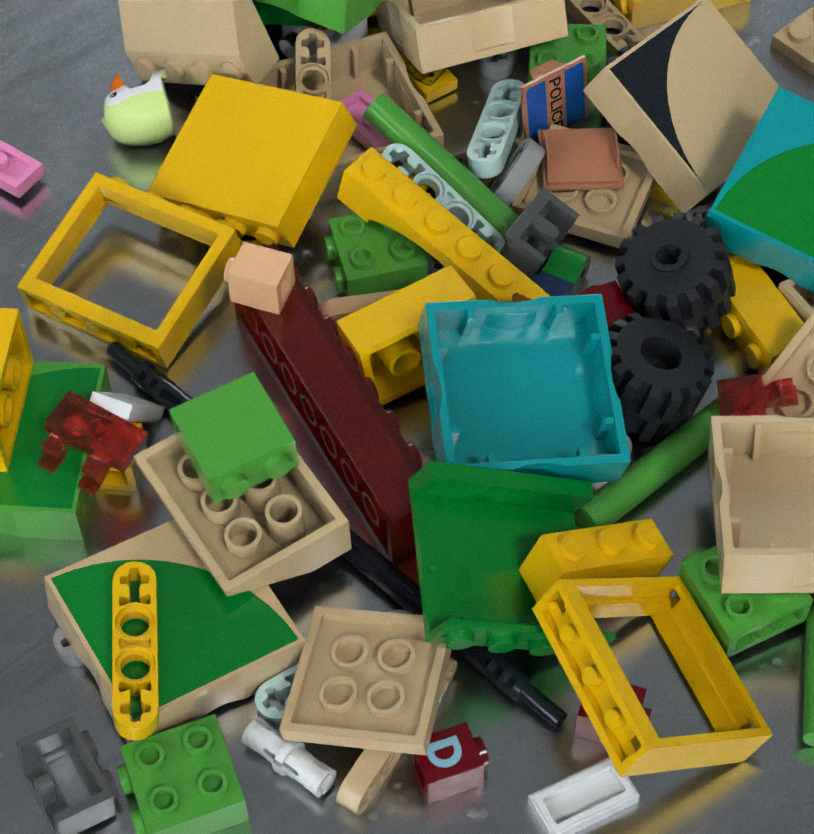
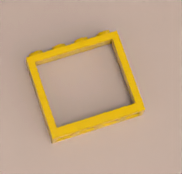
M95 172L16 287L27 308L111 344L118 341L134 355L168 369L223 283L226 264L230 257H236L241 245L236 229L230 223L222 219L212 220L202 216L188 205L182 204L178 206L168 202L154 191L147 190L144 192L136 189L119 177L113 176L110 178ZM107 204L211 246L157 330L53 286V283Z
M680 576L558 579L532 608L620 777L744 762L773 736ZM675 590H676L678 596H679L680 599H681L680 601H679V599H678L677 597H676V598H671V597H670V595H671ZM651 616L716 732L659 738L594 618Z

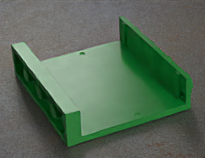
M430 461L408 479L426 642L446 643V648L452 650L466 649L472 646H486L488 651L492 653L524 649L529 650V654L533 656L554 654L555 652L532 610L537 602L518 569L541 535L576 530L574 512L594 499L592 483L590 481ZM601 631L608 644L616 639L615 632Z

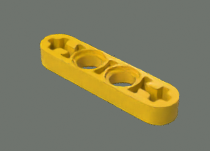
M137 561L121 565L115 571L112 580L113 721L115 730L120 736L134 741L146 739L152 735L159 723L157 580L155 571L149 565ZM130 581H140V603H131ZM131 619H141L149 625L148 630L139 636H129L121 628L125 622ZM133 661L143 662L150 668L146 676L136 680L125 677L122 669L126 664ZM131 695H141V721H131Z

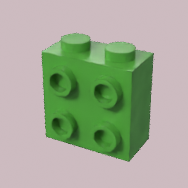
M567 24L568 36L529 46L528 82L533 80L529 70L551 59L566 64L585 55L588 85L606 67V25ZM588 98V106H595Z
M356 213L328 219L329 236L323 237V245L327 260H334L336 267L332 268L337 292L344 291L345 296L400 290L428 276V261L423 248L399 232L373 220L366 223Z
M251 372L169 409L175 435L214 504L225 499L240 497L249 488L268 479L280 478L299 465L295 439L255 372Z
M717 546L708 550L702 547L690 552L680 565L678 576L682 578L728 658L806 621L813 602V598L809 593L721 594Z
M215 714L151 735L146 739L120 746L125 764L117 766L116 769L124 795L135 793L139 808L129 811L136 834H211L249 820L246 801Z

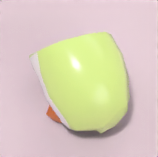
M165 69L152 72L149 82L134 88H129L118 74L114 77L110 92L104 98V117L102 118L104 127L114 140L129 146H148L161 143L176 134L164 87V82L167 81Z

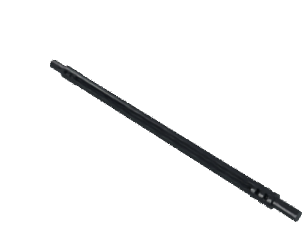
M118 341L111 343L107 348V355L132 375V381L168 411L193 399L149 361L142 362ZM350 529L352 549L342 554V556L412 615H423L420 586ZM472 646L466 649L455 650L483 673L485 677L495 683L497 687L507 693L515 702L522 700L555 729L560 727L567 718L568 714L534 686L535 680L523 672L515 663L511 662L504 654L489 652L486 646Z

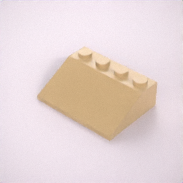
M118 0L125 52L141 81L149 82L152 72L165 69L167 81L164 83L206 85L211 74L259 84L280 59L252 0Z
M175 434L133 456L135 463L227 597L313 572L352 549L349 521L298 452L299 465L292 468L286 475L277 479H268L249 488L240 497L225 499L217 504L212 502Z

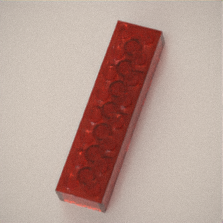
M275 243L266 246L267 248L280 251ZM294 263L295 284L280 315L234 302L236 316L384 554L396 566L416 556L408 479L423 468L420 453L412 441L406 443L400 434V425L394 412L390 408L386 410L379 402V394L374 382L369 376L363 378L358 370V362L353 350L348 345L342 346L332 318L329 315L323 316L321 314L314 291L309 285H302Z

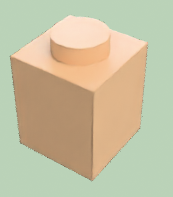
M243 242L236 257L229 258L224 271V281L228 282L230 301L280 315L295 284L293 254Z

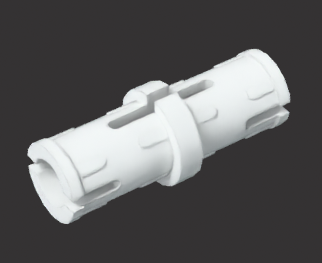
M261 717L251 721L245 729L241 739L242 743L266 758L272 764L273 770L279 775H288L295 779L318 798L321 797V794L324 795L334 783L337 775L336 770L305 750L303 742L283 740L280 732Z

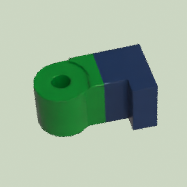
M559 244L551 253L548 262L540 274H534L531 280L550 296L577 295L588 273L591 257Z

